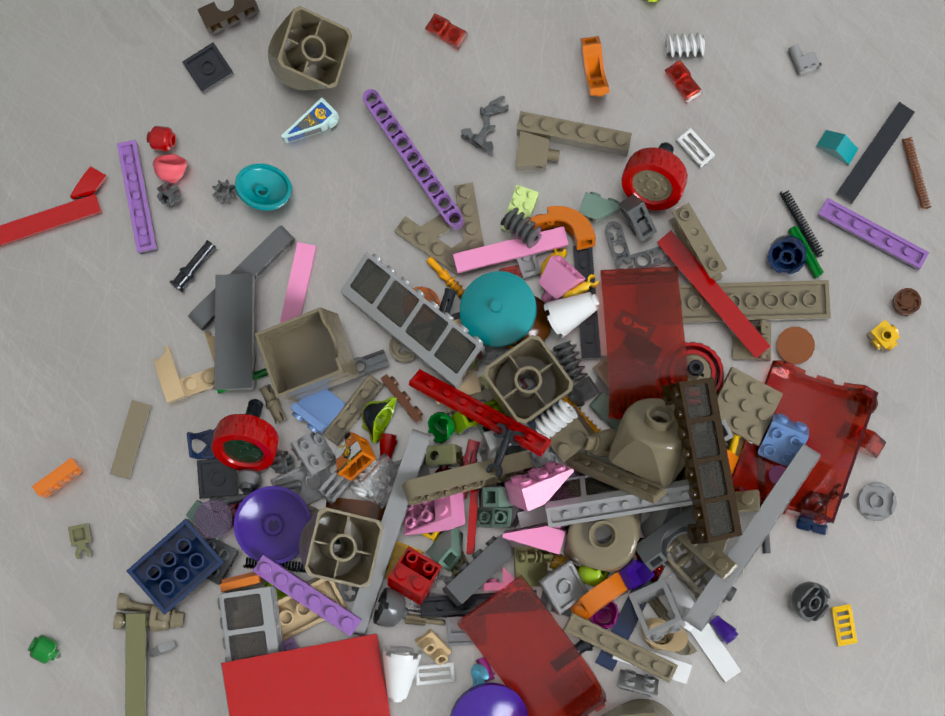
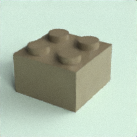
M575 406L573 408L577 412L578 418L573 419L571 423H567L566 427L561 428L559 432L550 437L552 440L550 446L563 463L582 450V443L586 436H591L595 433Z

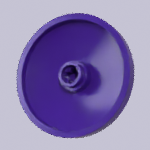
M280 486L262 487L246 496L239 505L234 518V533L239 546L249 557L259 561L262 555L265 554L280 564L299 555L301 533L312 517L305 501L294 491Z
M489 682L478 684L465 691L455 702L450 716H528V712L523 700L513 689L504 684Z

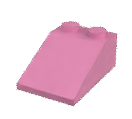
M548 523L506 530L502 538L560 554L566 528H563V526L549 528Z

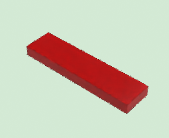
M479 488L470 491L467 555L475 553Z

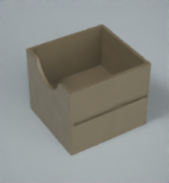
M319 307L255 333L276 398L296 402L360 376L338 313Z

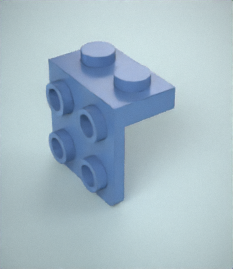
M326 389L301 399L298 404L294 402L290 409L293 411L292 416L300 422L302 419L308 423L307 427L315 434L317 431L323 434L345 404Z
M774 413L770 421V427L758 449V454L788 467L800 448L806 444L809 438V428L802 422L789 420L786 415Z

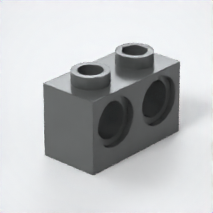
M633 194L618 204L631 234L641 242L657 232L645 203Z

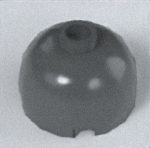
M804 582L799 584L792 592L790 605L793 612L804 621H818L829 608L827 602L828 598L830 599V593L827 588L819 583Z
M385 587L378 599L380 603L378 610L375 609L373 623L389 628L394 627L401 619L406 618L408 608L405 607L406 601L400 592Z

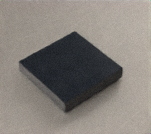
M214 42L182 61L202 94L234 74Z
M218 459L197 460L199 499L239 495L235 478L236 469L226 466Z

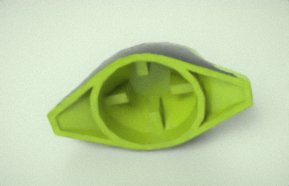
M391 396L384 401H371L363 408L362 428L369 432L372 443L378 442L379 437H381V434L384 433L393 416L396 397Z

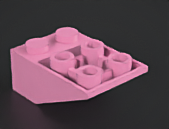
M550 461L545 463L544 467L533 468L524 475L511 477V480L505 482L510 504L526 511L546 504L574 472L573 468Z
M463 493L416 505H409L403 521L404 535L446 531L464 525Z

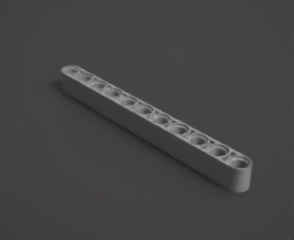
M412 429L381 521L384 529L371 583L364 589L359 588L351 611L362 619L353 634L364 636L367 632L409 506L402 485L404 482L419 476L431 440V435Z
M805 444L800 448L761 505L760 511H757L727 555L738 567L725 581L715 573L686 615L684 621L699 631L705 628L820 459L821 454Z

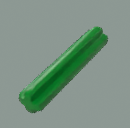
M798 226L791 227L788 230L789 235L799 238L806 247L807 257L805 263L813 277L821 276L824 271Z

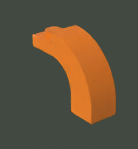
M599 36L580 38L583 68L589 95L599 97L610 93L604 71Z
M565 206L547 207V214H537L534 217H530V223L536 222L534 229L540 226L541 231L564 226L565 231L573 237L577 250L596 245V236L591 223L577 210Z
M617 572L583 595L579 601L570 607V610L574 614L588 620L600 609L618 597L625 595L631 589H627L619 572Z

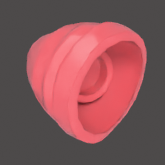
M166 154L156 157L152 165L155 174L161 180L177 183L184 176L187 160L175 154Z

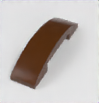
M337 498L332 504L326 500L327 508L380 520V522L387 503Z

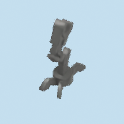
M500 96L489 102V105L484 109L482 106L480 107V115L483 116L484 127L479 134L473 135L471 128L461 130L462 139H468L477 148L487 150V154L493 156L492 141L486 142L484 137L488 132L493 131L496 125H490L489 115L505 112L509 109V105H500V102L505 101V96Z

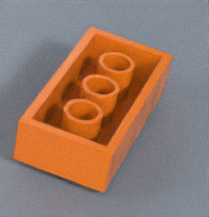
M71 457L35 483L32 488L38 496L48 498L52 495L53 491L62 488L61 485L69 483L72 477L80 475L83 468L76 459Z

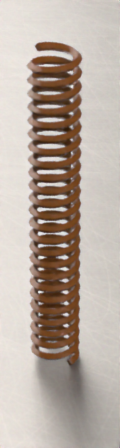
M913 137L902 139L913 177L912 180L915 183V191L918 194L917 197H919L920 208H931L932 206L924 207L931 203H927L930 202V200H927L929 199L927 197L928 194H926L927 189L925 188L926 186H922L925 185V183H922L925 180H921L924 178L921 177L923 176L921 174L922 171H920L921 166L919 165L920 163H916L919 160H916L918 157L915 154V146H911L914 145V143H911L914 141L911 140Z

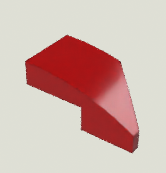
M90 166L73 189L70 198L76 199L79 196L93 195V192H96L106 180V175Z

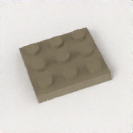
M731 367L717 395L721 421L726 420L733 434L755 446H759L783 393Z

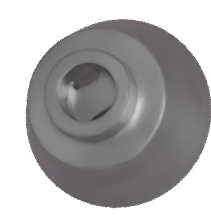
M241 469L235 475L237 486L244 493L255 491L262 481L261 475L254 469Z

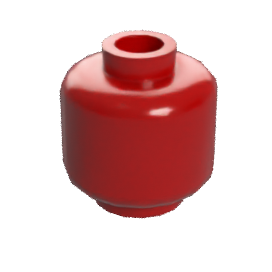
M154 126L147 133L146 140L150 144L151 149L167 152L171 147L175 146L176 134L169 127Z

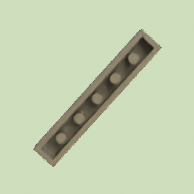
M520 111L517 125V135L519 136L520 131L548 138L549 142L625 157L628 155L632 136L630 132Z

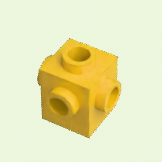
M886 319L867 334L872 340V345L882 352L886 348L889 351L898 344L896 340L900 338L898 329L893 324L890 325Z

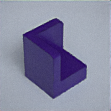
M642 559L633 560L619 572L627 589L640 588L655 575Z

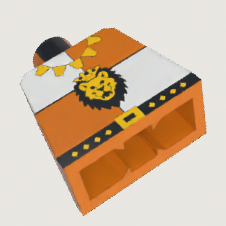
M349 432L344 437L345 441L336 449L337 474L352 481L376 460V457L367 439Z

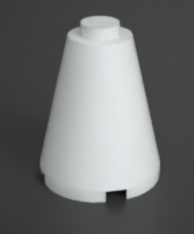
M591 292L547 302L544 304L545 311L549 310L550 314L547 318L557 335L560 334V338H563L597 311L600 302L596 294L592 295Z
M391 646V650L383 647L382 655L387 697L391 698L392 702H402L408 696L422 652L418 650V653H415L413 648L405 646Z

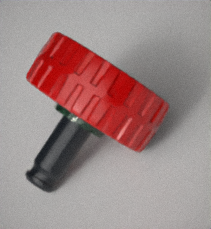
M251 399L248 402L245 414L228 415L222 418L216 426L211 444L212 452L220 462L236 470L249 468L261 471L268 468L275 459L279 436L271 424L260 418L261 409L263 408V403L260 400Z

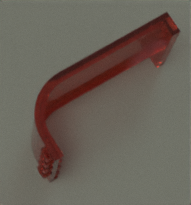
M677 266L600 270L608 363V418L622 419L626 410L633 403L648 398L662 399V386L688 381ZM685 386L686 402H688V386Z
M522 574L458 620L457 624L460 629L465 630L503 683L521 697L526 706L528 716H589L594 710L598 712L605 707V702H607L606 693L597 676Z

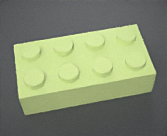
M516 185L507 213L518 207L519 212L517 214L525 213L523 220L526 217H531L539 192ZM504 225L501 226V231L511 234L509 230L504 228Z

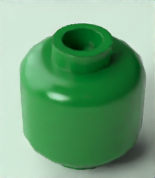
M45 635L35 636L28 648L30 657L43 664L48 663L49 660L54 661L59 651L56 649L57 642Z

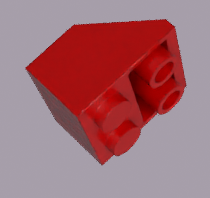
M408 547L388 576L387 586L421 605L430 592L442 566L413 548Z

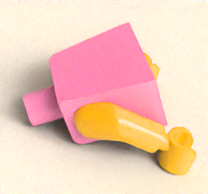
M561 248L554 249L555 253H551L541 264L539 284L545 289L541 298L546 303L554 298L558 300L579 295L589 290V287L596 288L599 286V280L595 283L590 282L595 278L594 274L589 275L588 281L585 282L586 278L564 259L567 255L566 248L562 252H559Z

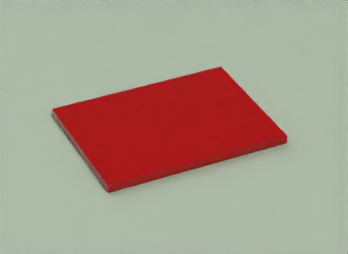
M377 633L221 663L229 716H391Z

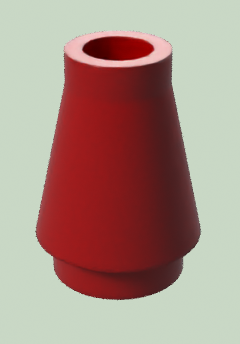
M382 433L381 437H379L381 461L391 462L398 442L396 440L397 435Z

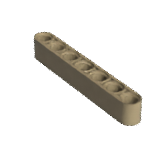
M520 451L504 456L501 464L503 473L499 477L495 476L497 473L495 467L492 468L490 473L486 472L487 466L494 462L495 458L410 479L403 483L402 488L408 504L416 505L509 481L511 477L528 473V470L535 467L529 452Z

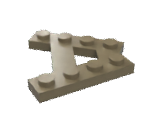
M473 182L454 185L457 199L456 206L464 219L462 227L464 240L451 248L438 239V237L451 230L441 215H438L422 226H419L405 216L394 231L417 249L434 258L436 262L455 275L458 273L453 254L484 246ZM453 216L450 222L457 223L460 218Z
M758 490L735 492L738 513L760 511V492ZM719 494L706 495V499L718 497ZM720 502L707 504L706 510L708 515H718L715 522L716 526L712 529L711 536L726 533ZM682 506L681 512L684 511L688 506ZM687 534L676 537L677 540L724 581L738 567L733 560L723 553L728 539L713 543L691 544Z

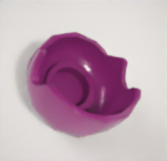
M613 601L590 617V621L604 629L611 628L617 623L619 617L618 606Z

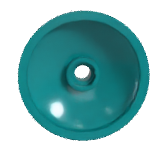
M268 164L248 165L239 171L235 179V191L238 197L248 206L259 210H274L282 207L287 203L292 192L291 182L287 175L277 167Z

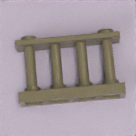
M689 202L672 211L674 217L668 223L675 235L703 266L710 279L713 278L715 281L723 277L721 273L727 270V267Z
M675 538L669 545L667 554L681 542ZM689 550L676 563L667 555L668 560L665 563L696 595L694 598L697 600L702 591L695 582L711 568L704 563L696 572L688 577L681 568L696 555Z

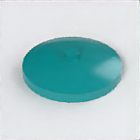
M504 271L489 272L476 278L466 288L460 302V319L463 326L469 330L468 334L471 337L477 336L483 341L484 346L492 348L511 346L522 340L531 330L537 314L535 296L529 285L519 276Z

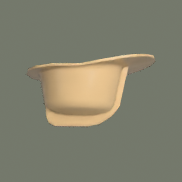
M659 618L646 620L649 629L667 622ZM683 628L679 632L664 635L659 641H649L643 629L641 630L646 643L654 650L676 652L682 650L688 642L687 633Z

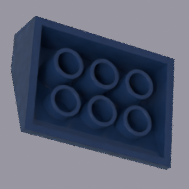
M185 518L127 569L126 572L160 611L166 615L218 569L224 561L192 522Z

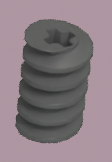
M516 207L503 217L500 225H504L506 230H509L513 235L515 234V237L521 239V243L526 244L527 248L530 249L541 239V227L538 226L534 229L536 222L533 221L528 224L530 217H526L523 220L525 213L517 214L519 208Z
M570 340L553 347V351L558 352L555 355L556 359H561L559 364L564 366L565 372L575 382L586 377L588 374L581 373L585 366L578 365L582 358L576 359L579 351H573L577 345L570 344L572 341Z

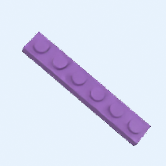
M131 140L117 143L137 252L142 253L156 250L157 246L137 141Z
M829 198L826 199L818 214L819 217L917 270L921 269L929 254L928 251Z
M265 554L262 555L252 571L350 637L362 620Z

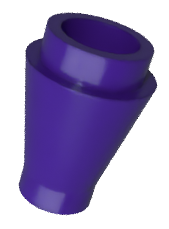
M719 615L710 622L722 643L725 642L728 645L739 635L736 632L737 629Z

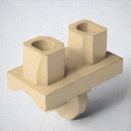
M431 629L427 630L423 636L415 639L416 644L438 665L445 663L448 660V655L452 653L451 648Z

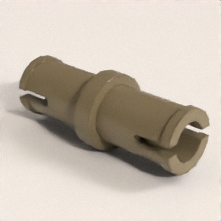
M268 384L261 387L259 391L266 402V409H269L275 424L286 420L287 418L279 405L281 402L276 398L271 385Z

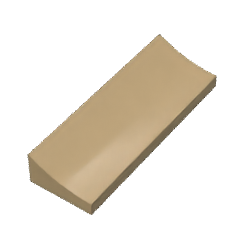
M313 578L307 581L308 584L347 609V605L335 582L320 578ZM289 595L280 599L277 598L283 641L325 620ZM262 605L232 619L233 630L262 626L264 624ZM264 631L234 635L236 651L241 659L253 657L267 650Z

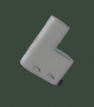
M799 44L793 45L788 49L799 75L815 70L822 65L821 62L819 63L815 52L803 55Z

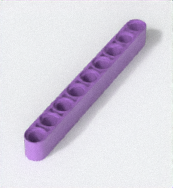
M374 89L366 90L363 94V101L370 114L448 227L452 230L461 229L464 225V219L456 204L379 93ZM371 97L377 98L373 103H369L368 99ZM380 112L387 113L383 118L378 117ZM390 127H397V130L395 132H388ZM406 141L407 145L405 147H398L400 142ZM412 156L418 157L414 163L408 161ZM422 171H427L428 175L426 177H419ZM432 186L439 187L435 193L429 192V189ZM447 201L449 205L446 208H441L439 206L440 203ZM453 216L460 218L457 223H451L450 219Z

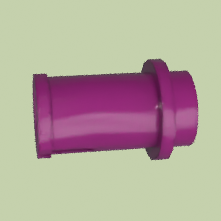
M487 656L475 660L477 664L485 666L488 671L489 679L484 680L485 682L495 679V672H492Z

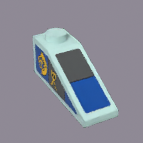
M321 98L285 131L281 137L285 143H289L324 132L328 128H333L338 123V113Z

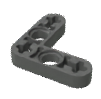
M615 221L609 222L606 225L605 236L616 271L620 275H629L657 267L669 260V257L665 255L663 260L655 258L653 260L654 263H651L650 253H652V257L657 256L658 251L665 254L660 247L630 255L621 225ZM611 226H613L614 229L618 228V231L616 232L617 240L611 242V240H614L613 233L608 232L610 231ZM622 244L624 251L616 253L613 248L614 245ZM640 256H645L648 259V264L641 266L638 264L637 259ZM631 259H634L635 269H633V265L628 266L627 271H624L623 268L620 269L622 262L630 264L632 263Z

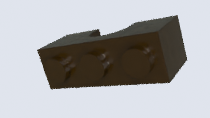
M234 0L233 7L228 11L219 10L215 2L197 10L210 35L221 32L223 28L229 25L234 26L246 17L251 18L255 16L259 8L255 0Z

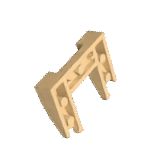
M206 331L204 334L215 364V336H211V332ZM169 346L164 348L166 352L158 360L153 359L166 402L169 405L214 388L215 366L180 379Z

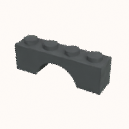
M689 505L680 514L675 515L666 524L658 527L652 534L638 542L636 551L651 572L668 560L667 551L669 545L676 537L687 534V524L696 523L692 515L693 505ZM707 513L709 527L711 530L716 526V524L713 522V520Z

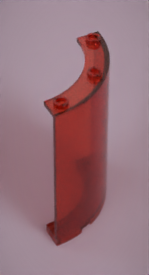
M773 360L765 384L783 393L774 413L786 415L791 421H799L806 424L809 428V438L805 445L821 454L820 459L782 515L789 513L811 519L820 525H825V522L834 524L878 392L866 385L844 382L842 386L834 384L833 379L820 375L814 378L806 375V370L785 360ZM770 423L759 446L744 440L738 456L739 459L732 473L734 491L758 490L760 492V504H763L775 486L769 479L771 468L780 465L787 469L786 466L758 454V449L770 427Z

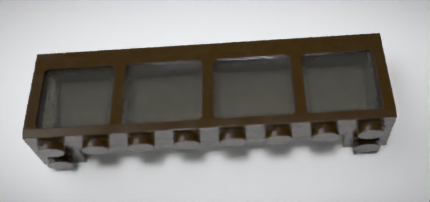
M714 378L689 380L662 386V399L665 401V406L673 404L675 406L674 416L678 423L677 433L682 443L681 455L685 461V476L689 482V497L693 504L692 515L696 523L687 524L688 539L691 544H705L741 536L742 529Z

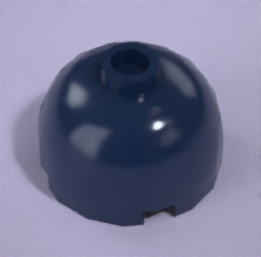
M782 235L776 238L768 250V262L779 273L793 274L798 272L804 266L807 257L804 243L792 235Z

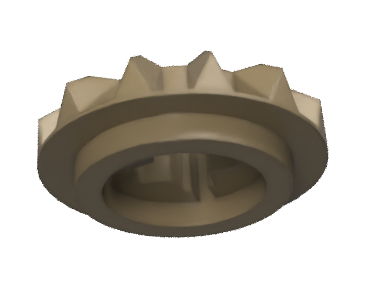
M406 332L409 336H411L414 340H416L419 343L418 339L412 333ZM392 337L389 343V351L394 359L400 362H409L416 358L411 352L409 353L405 350L400 352V344Z

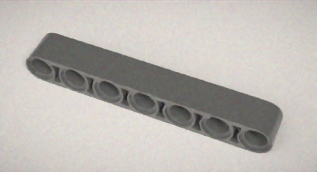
M282 225L277 227L230 274L253 273L256 280L294 243L295 238ZM215 289L188 315L201 330L206 329L215 320Z

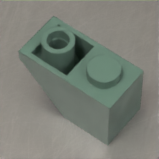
M586 192L579 212L589 222L596 224L619 213V201L613 198H608V200L601 198V195L595 192Z
M506 487L479 488V507H513L510 504Z
M457 528L443 531L426 551V554L449 572L461 558L463 533Z

